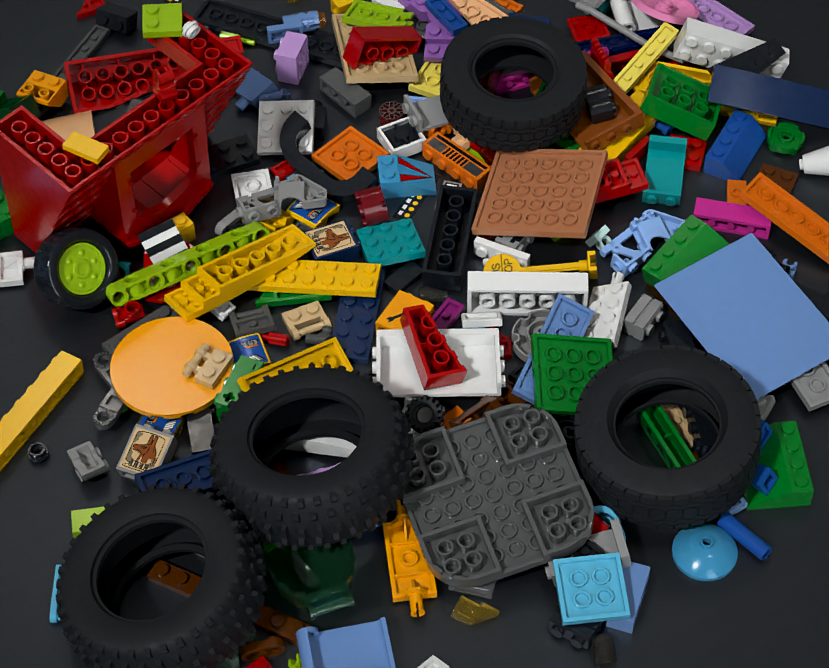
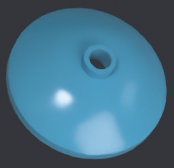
M703 523L692 527L689 525L688 528H683L678 532L672 544V557L676 566L685 575L700 581H715L727 576L733 570L738 558V549L734 539L722 528L713 524Z

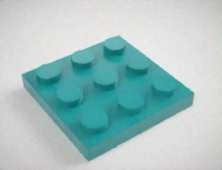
M411 218L355 230L367 263L381 264L382 267L425 257V248Z

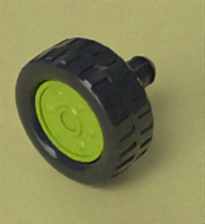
M66 227L51 233L42 241L35 255L33 270L37 287L48 301L59 307L83 310L93 308L104 302L107 298L106 287L118 279L119 264L114 247L103 234L83 227Z

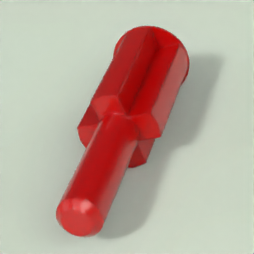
M275 332L261 334L263 340H268V344L286 347L290 344V335Z

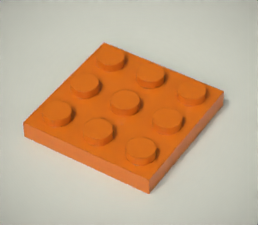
M350 125L314 152L311 158L312 161L343 181L353 177L362 167L373 172L377 168V156L390 155V152Z

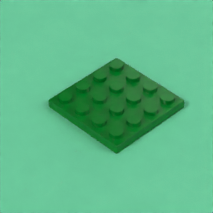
M532 333L530 338L535 409L540 411L544 409L548 413L575 415L579 397L586 384L594 377L596 372L613 360L611 339Z

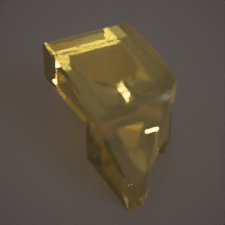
M461 595L451 617L471 626L497 617L500 611L484 602L482 605H479Z

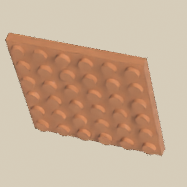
M537 149L535 151L515 153V151H512V153L503 152V150L496 151L471 228L472 234L586 238L608 158L607 150Z

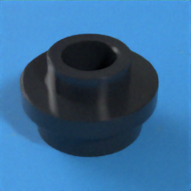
M41 442L31 444L27 451L28 458L32 462L44 461L49 454L47 446Z

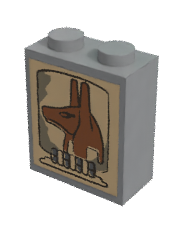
M136 424L116 470L120 476L135 481V474L170 463L179 443L170 431L163 430L161 432L148 424L143 426Z

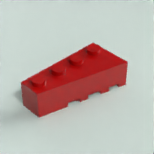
M412 26L352 27L343 59L352 69H356L359 65H372L374 61L381 60L384 62L394 56L399 58L418 52L422 36Z
M422 304L403 308L400 322L423 389L429 390L463 383L467 370L458 361L455 351H452L446 343L447 339L445 336L441 335L436 328L437 324L425 306Z

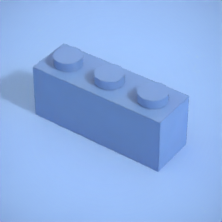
M631 562L632 566L622 568L631 616L628 619L606 622L607 627L631 634L646 590L651 568L635 562Z

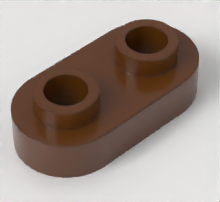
M271 636L257 642H246L240 648V655L243 662L250 663L262 656L265 659L279 656L286 651V647L282 638Z

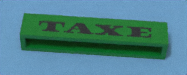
M661 405L652 406L636 413V419L668 468L682 467L697 461Z

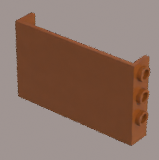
M583 50L581 52L584 55L588 73L586 88L605 84L606 88L611 90L612 99L610 101H614L616 112L614 113V119L592 124L586 102H584L581 117L573 130L568 134L583 150H600L644 126V113ZM538 76L529 79L530 90L534 96L543 82Z

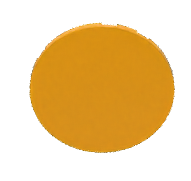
M165 317L149 321L128 333L116 347L110 362L112 385L120 400L129 408L142 415L174 419L181 418L182 415L190 413L196 414L214 403L216 394L220 393L223 388L225 378L231 374L234 361L213 390L195 383L194 377L196 375L191 374L189 378L184 377L182 372L185 369V364L192 360L194 352L203 343H207L210 346V349L207 351L210 354L216 348L233 355L231 347L226 338L216 328L197 319L187 322L182 317ZM201 360L198 366L202 367L205 362Z

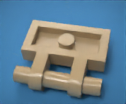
M203 343L194 352L192 360L185 364L182 375L189 378L191 374L196 375L194 377L195 383L213 390L234 359L233 355L216 348L211 354L207 351L210 349V346L207 343ZM201 360L205 362L202 367L198 366Z

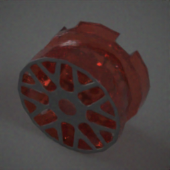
M386 102L379 108V122L381 126L405 118L402 105L398 102Z

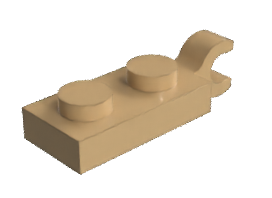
M662 405L661 407L690 451L693 452L694 438L688 433V421L684 419L683 412L678 405Z

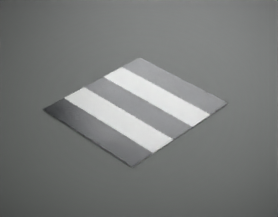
M172 219L137 235L153 264L188 249Z

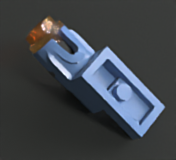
M313 10L282 16L283 24L266 26L268 43H280L281 38H284L287 31L303 34V32L314 31L322 28V26H326L325 13Z

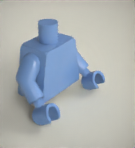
M251 68L246 74L245 80L235 91L240 97L235 106L242 112L248 105L259 109V101H288L291 98V94H287L285 88H282L279 92L273 81Z

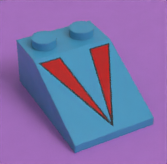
M399 155L377 156L378 180L384 199L437 195L433 164Z

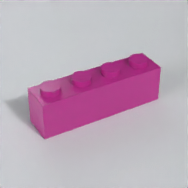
M697 197L693 216L707 223L715 231L744 236L753 233L756 238L768 239L771 221L752 206Z

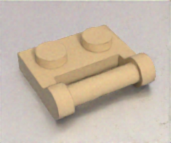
M318 300L281 313L282 320L294 341L300 340V337L305 336L306 333L311 334L322 330V327L325 325L332 327L330 319L326 316Z

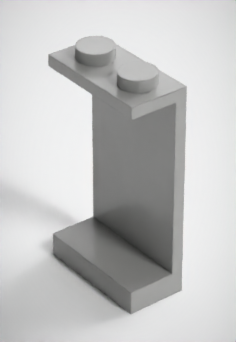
M408 94L404 95L402 110L404 114L408 115L410 124L416 128L418 133L451 124L443 113L440 95L417 102H412Z
M619 518L610 520L612 529L590 535L588 540L606 554L620 553L622 568L632 566ZM553 561L548 562L549 566L545 567L548 580L553 579L554 586L556 587Z

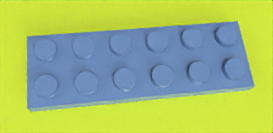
M559 293L542 326L540 334L583 337L594 315V311ZM530 352L511 393L534 405L532 355Z

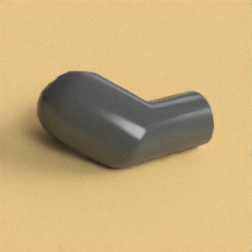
M328 325L323 326L319 334L306 333L305 343L317 345L331 339L333 336L332 327Z

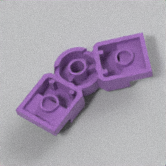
M398 0L409 12H413L417 19L428 21L425 33L424 62H442L445 50L455 36H452L425 7V0ZM446 0V2L463 18L462 14L452 5V3L449 0Z

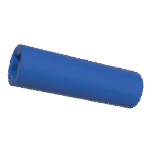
M729 512L724 513L719 519L717 525L761 561H764L772 552V546Z

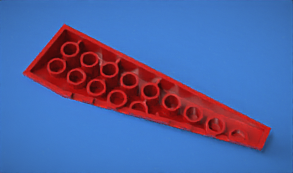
M240 35L220 38L239 53H244ZM158 48L66 61L63 64V71L67 81L73 112L76 114L90 110L92 112L108 110L131 101V99L150 93L156 87L152 77V70L169 64L176 79L178 77L177 63Z

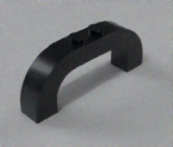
M296 111L286 119L280 133V147L286 162L294 171V175L300 174L327 190V198L337 202L356 201L354 191L379 185L377 177L365 167H362L353 177L347 180L338 181L330 178L299 152L300 141L311 129L309 122Z

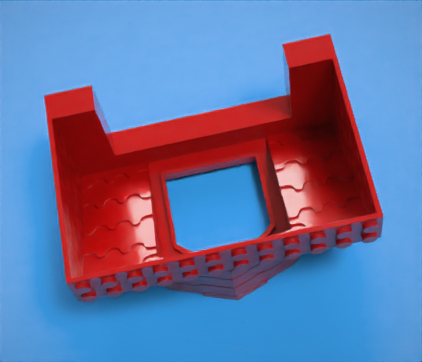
M182 10L183 26L188 21H196ZM200 23L198 25L201 28L200 32L193 39L185 38L184 36L146 38L148 42L177 63L178 77L175 79V83L177 85L178 98L161 104L154 93L92 136L91 139L109 146V152L99 164L63 150L62 144L66 140L22 105L0 119V173L14 235L32 251L37 253L42 241L51 233L61 228L81 227L94 218L96 222L104 226L124 245L135 247L142 244L137 235L182 212L188 216L214 185L210 177L207 136L213 131L215 124L221 118L220 115L228 107L229 101L236 94L235 91L245 80V76L252 68L253 62ZM178 139V141L175 143L173 147H167L168 145H170Z

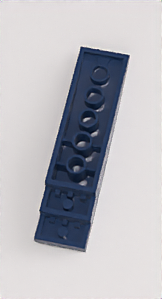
M718 64L714 65L707 102L829 130V90Z

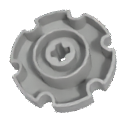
M549 310L529 312L528 318H519L513 326L511 340L514 341L513 350L524 362H526L531 352L530 336L532 333H540L550 312Z

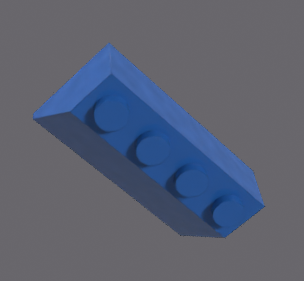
M736 109L733 111L705 156L704 173L726 181L727 179H742L767 137L765 131L752 115Z

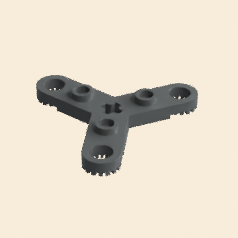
M99 352L93 358L94 367L110 387V390L99 405L98 410L94 413L93 422L96 428L106 430L113 426L126 405L117 396L110 377L111 353ZM101 360L109 361L105 365L99 364ZM103 416L109 417L108 421H103L104 423L98 420Z

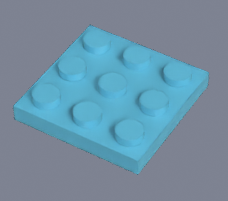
M619 552L553 559L552 564L562 626L630 618L631 614Z

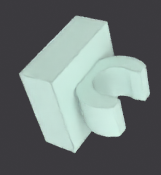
M603 225L585 243L589 247L596 244L597 249L600 250L605 246L602 241L605 244L612 241L606 235L610 229Z

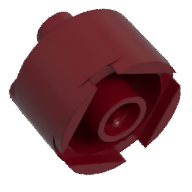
M380 185L354 191L356 201L361 202L357 206L360 215H364V217H361L363 227L375 226L390 221Z

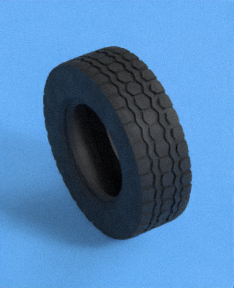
M518 16L496 17L480 21L478 24L475 23L469 26L468 29L465 28L459 35H456L445 50L440 73V102L443 113L448 122L451 123V126L461 136L467 137L469 141L474 144L477 143L481 147L490 148V150H503V152L510 153L515 151V153L548 147L549 144L553 145L559 139L567 136L581 117L588 76L586 61L581 49L570 36L567 37V34L562 30H558L557 27L551 24L548 25L546 22ZM512 68L535 74L548 87L533 97L507 99L490 93L481 86L479 81L493 71Z

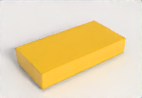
M75 131L62 144L63 150L96 164H99L109 152L108 145Z

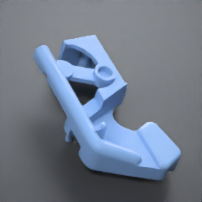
M648 209L642 213V217L639 219L635 217L630 222L628 229L614 238L611 243L601 248L600 255L605 257L612 252L610 266L616 272L623 273L626 277L628 274L634 273L641 264L647 263L652 258L653 249L650 241L653 238L662 237L667 241L685 220ZM634 236L639 250L629 249L621 244ZM621 254L630 257L631 260L627 258L622 260L618 255Z

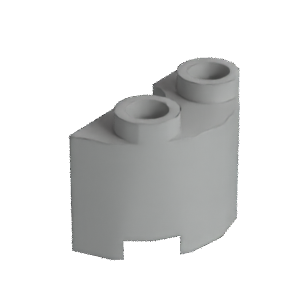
M90 441L67 450L69 459L73 462L75 472L81 482L110 471L107 461L105 459L101 460L102 455L99 448H94Z

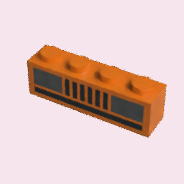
M438 131L422 143V156L426 160L437 165L439 169L450 174L467 188H475L479 192L485 187L491 169L489 165Z

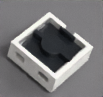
M409 117L377 128V139L384 149L390 152V155L408 157L422 152V143L427 140L422 132L418 133L416 128L412 127Z

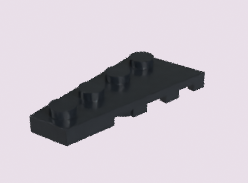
M774 38L720 62L718 65L760 74L786 52ZM714 66L707 68L711 76L713 73Z

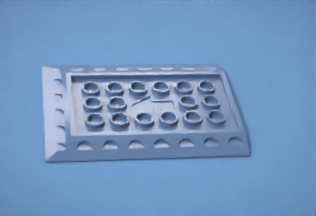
M753 233L742 237L654 285L705 350L719 357L720 361L724 360L743 376V379L747 381L751 390H753L756 399L763 397L829 359V322Z

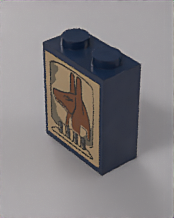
M346 219L304 231L308 237L316 242V247L307 252L310 260L350 262L360 258L359 250H362L359 239H355L354 229L352 225H348Z

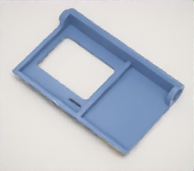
M381 617L374 622L320 632L317 627L312 626L296 631L302 668H396L385 617Z

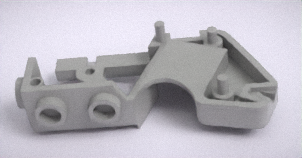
M300 174L291 175L290 179L280 181L279 176H275L274 187L252 193L249 197L246 195L236 198L238 206L236 207V213L238 218H241L244 224L247 225L252 222H261L281 216L282 201L286 198L300 200L303 209L325 207L327 205V190ZM274 197V201L268 203L261 202V200Z

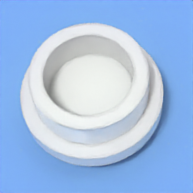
M188 21L182 28V35L185 38L193 39L200 32L199 23L197 21Z

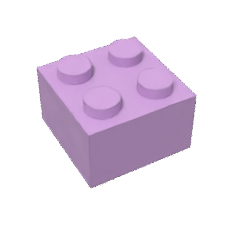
M287 31L284 38H281L280 46L274 52V60H276L275 73H277L278 81L295 85L299 84L309 63L307 35Z

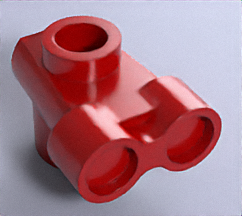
M134 300L128 301L123 308H120V306L111 308L117 329L126 327V324L136 323L145 317L142 304Z

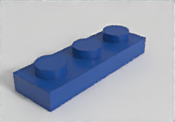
M425 0V7L452 36L459 34L465 28L468 29V23L446 0Z

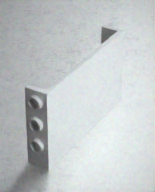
M499 328L438 329L440 334H443L447 339L446 343L450 349L455 351L458 361L461 365H464L467 373L463 383L429 390L423 389L403 329L377 330L376 347H372L373 359H376V361L372 362V374H376V377H372L373 383L379 381L383 385V391L388 390L393 397H423V395L429 397L501 396V388L505 387V375H501V372H504L505 365L504 360H500V357H504V347L499 344Z

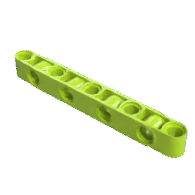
M252 222L243 227L236 228L109 284L106 287V296L113 305L118 307L125 305L128 301L141 299L197 274V267L267 236L270 232L260 222Z

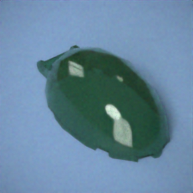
M350 538L346 540L347 544L345 545L337 542L331 544L330 549H325L324 546H317L314 551H308V547H300L298 551H292L291 546H284L283 549L276 547V543L272 542L267 545L261 539L260 545L263 549L264 563L272 583L283 598L296 607L306 610L311 621L315 620L317 616L346 606H350V608L355 606L350 591L353 588L356 558Z

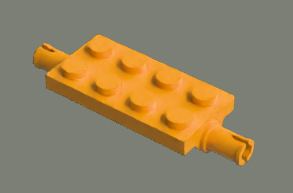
M397 499V516L392 522L382 523L393 602L409 601L411 616L417 617L416 612L418 609L419 617L425 614L423 599L437 597L435 576L426 565L404 504L402 503L401 505V501Z

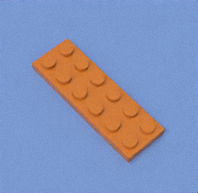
M759 172L741 191L738 197L829 264V222L763 173Z

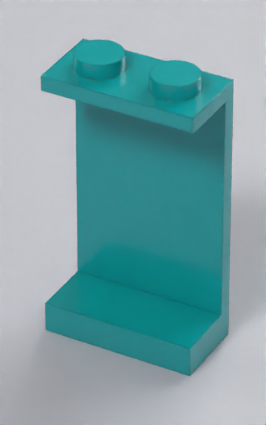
M650 135L645 171L649 189L643 190L642 202L680 206L688 138Z

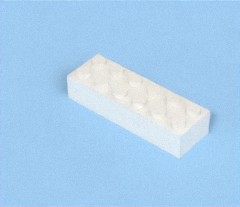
M687 17L674 41L673 57L709 68L766 41ZM782 47L786 53L760 74L781 78L789 65V49Z
M468 271L467 313L500 311L501 315L528 316L529 312L536 310L550 311L559 293L587 307L589 292L588 273Z

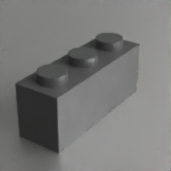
M337 67L319 77L320 90L354 118L372 108L370 92L364 90L358 83H346L344 72Z

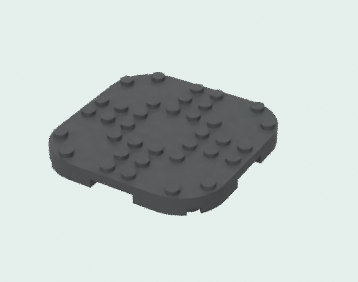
M509 404L484 412L485 417L447 430L442 426L413 437L414 443L410 445L414 446L415 457L409 459L412 460L413 470L410 471V482L407 488H404L405 494L402 501L426 565L431 573L440 581L459 588L481 586L553 561V559L566 557L580 549L590 537L594 525V508L591 497L583 479L581 480L557 421L544 409L540 411L532 408L531 404Z

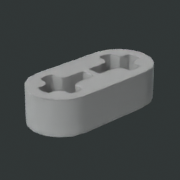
M236 209L218 222L215 227V233L218 236L244 225L242 219L238 218Z

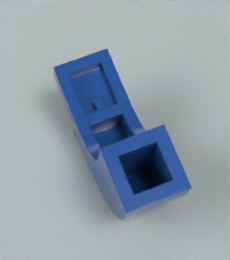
M761 419L762 450L773 430L766 421ZM759 463L750 486L756 491L768 495L778 477L771 468Z

